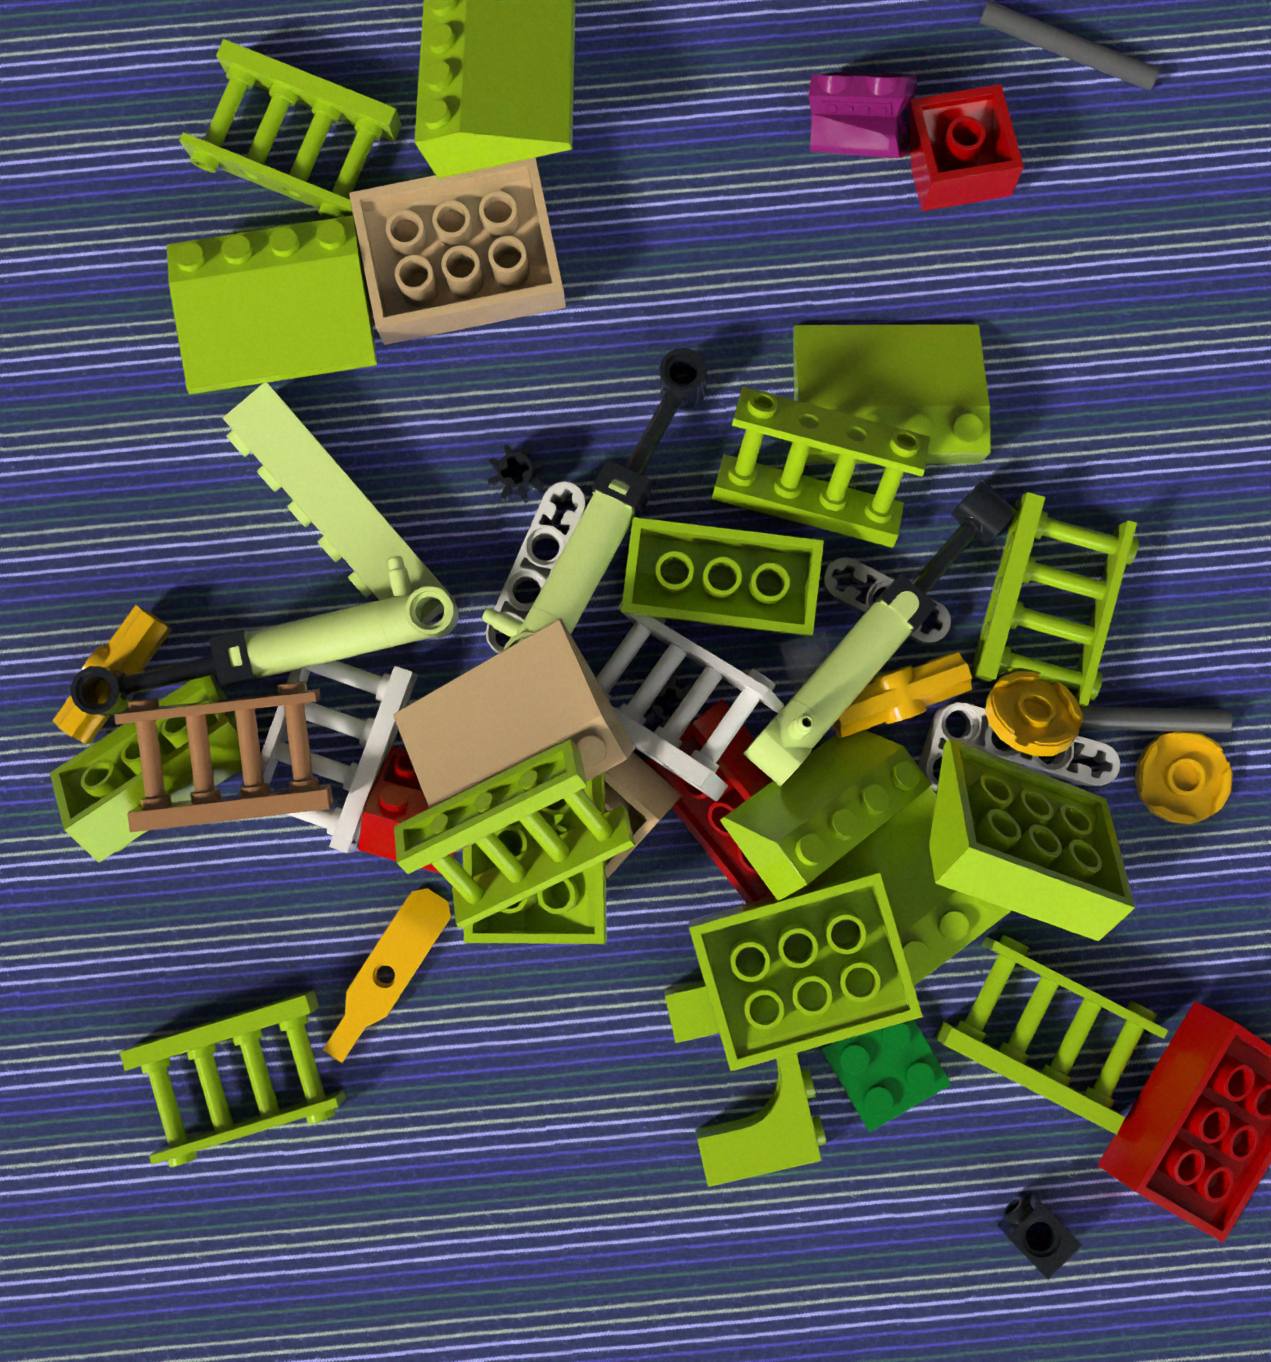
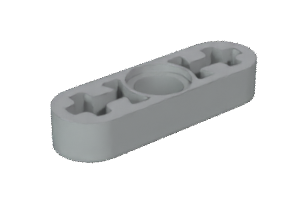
M844 557L836 559L825 569L822 576V586L825 593L831 599L864 615L873 604L875 592L880 588H887L894 579L852 558ZM845 568L852 571L851 580L861 586L866 584L867 577L874 580V584L868 588L864 595L863 604L855 599L861 591L849 586L843 592L836 589L838 581L832 577L833 571L841 573ZM932 598L930 599L937 604L933 612L935 613L934 622L939 624V629H931L926 634H923L920 631L921 624L908 637L921 644H931L942 639L948 633L951 625V617L947 608Z

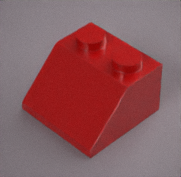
M1001 84L909 100L911 171L921 211L1012 196L1024 166Z

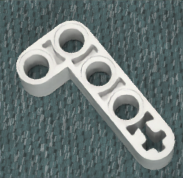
M555 483L544 494L494 610L502 611L524 622L534 602L531 604L518 602L515 599L517 586L523 581L529 580L537 583L540 586V590L542 589L586 509L584 494L573 483ZM566 497H571L576 511H566L560 523L562 530L568 531L564 535L553 527L558 517L557 507L554 502L563 503ZM545 521H548L552 526L543 524ZM544 538L553 539L559 544L558 554L553 559L547 561L539 560L533 554L536 543ZM487 624V642L499 654L504 650V647L497 643L496 634L498 630L494 629L492 625Z
M967 703L950 704L941 707L935 712L919 762V768L932 784L930 788L933 791H937L939 783L933 775V765L939 757L943 756L944 744L949 738L1036 772L1079 785L1102 786L1108 784L1116 778L1120 770L1118 754L1112 747L1081 736H1077L1066 751L1057 754L1054 761L1050 764L1042 762L1039 756H1032L1017 751L1011 746L1005 751H1000L992 743L993 729L989 725L985 708ZM951 712H958L965 718L966 730L960 738L951 736L946 729V719ZM1073 756L1078 758L1093 757L1094 761L1100 764L1099 772H1092V768L1080 763H1071Z

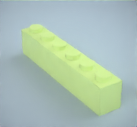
M263 383L223 417L224 421L232 429L226 435L227 438L244 457L251 452L262 463V466L257 470L258 474L274 492L278 491L281 487L293 499L287 505L288 509L304 527L313 523L324 535L317 541L319 545L335 562H338L343 557L354 570L348 578L366 598L372 593L379 600L394 597L388 574L390 571L388 559L394 556H401L404 566L408 570L412 592L424 586H434L442 589L455 600L268 383ZM431 600L422 607L421 619L425 625L444 610L441 601Z

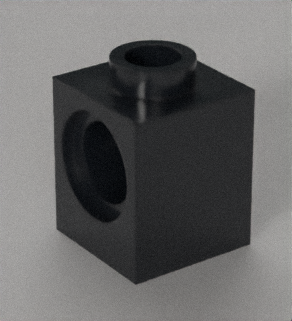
M1032 1192L1025 1198L1020 1196L1010 1202L1002 1213L1003 1219L997 1224L1010 1241L1048 1280L1083 1246ZM1045 1222L1046 1230L1044 1235L1039 1240L1027 1241L1026 1232L1033 1223Z

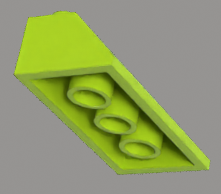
M633 517L621 613L813 636L824 540Z
M210 675L190 680L161 699L159 706L228 698L214 676ZM235 711L206 714L215 786L233 774L242 771ZM186 717L156 720L165 794L171 795L172 802L191 800L190 793L195 792ZM136 722L123 724L50 772L64 831L98 863L113 853L121 851L131 841L147 832H130L127 815L135 807L141 806V798L145 797Z
M862 730L842 738L836 734L811 752L781 786L772 781L720 821L777 901L808 885L932 784L904 746L867 730Z

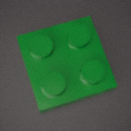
M915 1020L819 1046L869 1133L952 1085Z

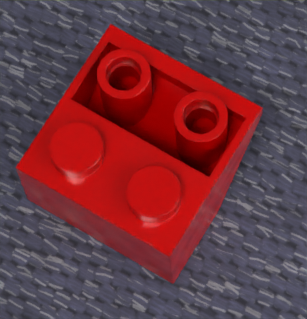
M391 747L363 810L358 843L359 851L397 861L394 826L429 809L408 752L405 750ZM455 852L451 853V855L454 857L455 860H456V857H457L458 852H457V853H455ZM431 863L422 867V869L441 874Z

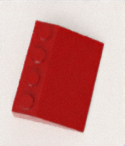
M1194 1001L1142 1091L1133 1103L1117 1135L1115 1134L1097 1166L1134 1192L1224 1243L1271 1163V1046L1235 1021Z

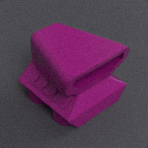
M820 72L812 74L808 94L812 113L811 152L885 158H902L909 154L910 131L903 113L908 107L909 100L914 99L917 94V74Z

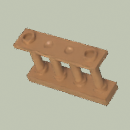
M306 681L278 684V693L168 706H159L158 698L129 701V710L114 714L115 723L136 722L145 797L141 798V806H137L127 813L130 832L330 809L333 804L331 783L319 785L318 777H313L304 703L316 702L321 698L320 688L307 690ZM284 705L293 780L289 781L288 789L270 791L269 783H264L255 708ZM235 711L244 786L240 787V794L221 796L220 789H215L206 714ZM186 717L195 792L190 793L191 800L172 802L171 795L165 794L156 720Z

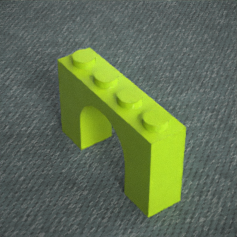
M704 981L664 990L675 1043L719 1033ZM797 1053L776 1059L778 1067L777 1084L773 1095L762 1109L743 1119L695 1130L708 1187L821 1161L818 1146L826 1145L825 1133L820 1116L811 1117L807 1099L816 1097L809 1068L800 1069Z

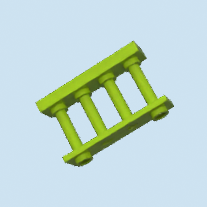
M223 39L216 57L226 72L229 82L204 139L201 140L184 132L179 139L190 155V162L211 173H216L219 168L319 209L318 213L325 219L352 216L353 211L349 193L353 192L374 141H380L381 137L396 142L402 124L397 109ZM254 85L269 91V95L272 98L246 157H243L221 147L246 89L250 90ZM296 103L311 108L314 117L288 175L264 164L289 106L294 107ZM338 120L355 126L354 129L357 131V134L332 192L308 183L307 180L331 124H337Z
M742 386L732 426L746 430L738 458L723 455L712 499L893 548L899 535L904 502L896 501L894 498L904 472L923 476L930 436ZM764 434L792 442L784 470L756 463ZM811 447L839 454L830 482L802 475ZM857 460L886 467L875 495L848 488Z
M1026 492L1017 499L1015 508L1018 511L1012 517L972 662L971 676L973 679L989 682L996 680L997 674H1004L1005 671H1034L1040 673L1038 676L1039 680L1052 684L1058 681L1071 689V693L1078 700L1079 706H1088L1090 699L1095 700L1101 688L1103 675L1097 671L1126 564L1130 565L1133 562L1138 550L1139 538L1134 537L1137 523L1128 520L1116 526L1113 535L1048 518V512L1042 511L1045 497ZM1041 536H1046L1107 553L1101 580L1037 563L1036 558L1030 556L1034 538L1040 539ZM1031 580L1095 598L1089 626L1024 608L1023 602L1017 601L1022 583L1028 584ZM1017 626H1022L1084 644L1077 671L1011 653V647L1005 646L1010 628L1016 629Z
M571 739L394 826L397 864L407 874H410L431 863L453 886L456 925L460 929L634 847L635 843L627 809L621 805L602 814L582 790L587 787L581 752ZM564 799L584 824L558 836L538 811ZM519 820L539 845L515 857L494 832ZM475 842L496 866L472 878L454 859L451 853Z
M1005 935L1002 936L1000 942L986 937L982 946L999 955L966 1021L960 1020L957 1028L943 1021L935 1038L956 1052L1117 1135L1125 1117L1111 1108L1115 1101L1111 1096L1144 1030L1163 1039L1168 1030L1153 1023L1157 1014L1133 1001H1130L1126 1009L1026 957L1029 947ZM1017 963L1040 975L1041 978L1008 1044L1003 1042L1000 1049H997L983 1042L987 1034L983 1032V1029ZM1060 985L1084 999L1051 1065L1045 1064L1041 1072L1025 1064L1029 1057L1025 1052ZM1102 1007L1125 1019L1126 1022L1094 1087L1088 1086L1083 1094L1068 1086L1072 1079L1068 1074Z
M314 989L138 1043L119 1052L124 1071L141 1066L142 1073H148L168 1144L161 1146L149 1155L151 1165L168 1160L169 1167H176L197 1159L196 1151L305 1117L308 1124H314L336 1115L334 1108L339 1107L346 1099L344 1090L325 1095L305 1028V1024L309 1023L307 1015L319 1008ZM275 1024H279L280 1030L287 1033L306 1098L305 1102L282 1109L278 1107L259 1038L263 1037L261 1029ZM233 1038L235 1046L240 1045L260 1112V1116L234 1124L213 1052L217 1051L215 1043ZM187 1052L189 1060L194 1059L214 1127V1130L189 1138L186 1135L167 1069L171 1065L169 1057Z

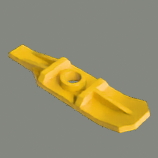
M428 888L410 893L347 989L345 1016L323 1048L324 1052L343 1063L364 1029L388 1016L451 919L447 900ZM390 966L394 970L395 978L391 983L386 984L379 980L377 973L380 967Z

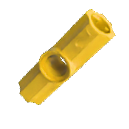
M135 605L108 644L98 647L87 659L81 670L89 666H101L124 672L126 676L144 672V668L168 637L172 628L141 606ZM106 679L101 680L95 687V698L100 704L105 703L111 694V687ZM70 695L53 719V722L69 736L84 744H91L110 716L91 715L81 711L74 704Z
M959 652L929 660L927 663L913 668L909 665L878 675L871 680L872 683L867 684L832 727L838 737L851 736L883 722L891 724L914 717L927 711V706L971 691L972 676L968 664L963 660Z

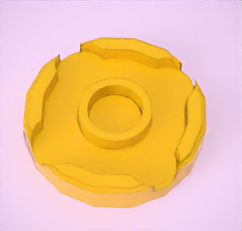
M1015 671L1002 676L990 691L985 708L989 725L997 736L1015 750L1032 756H1054L1066 751L1078 736L1083 720L1078 700L1068 688L1058 681L1052 684L1039 680L1038 676L1040 673L1034 671Z
M1174 731L1159 735L1145 746L1136 762L1134 781L1139 798L1151 813L1167 822L1193 824L1207 819L1210 815L1213 816L1224 806L1232 787L1233 772L1230 762H1227L1225 755L1222 753L1223 749L1219 744L1206 735L1193 731Z

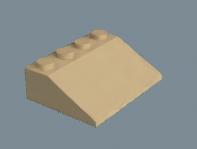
M536 158L440 179L433 175L349 193L375 326L384 345L566 308L564 290Z
M561 618L393 714L429 809L569 739L573 741L581 752L586 782L627 760L635 749L634 743ZM473 842V843H471V844H469V845H467V846H465V847H463V848H461V849L455 851V853H457V852L463 850L464 848H466V847H468V846L474 844L475 842Z

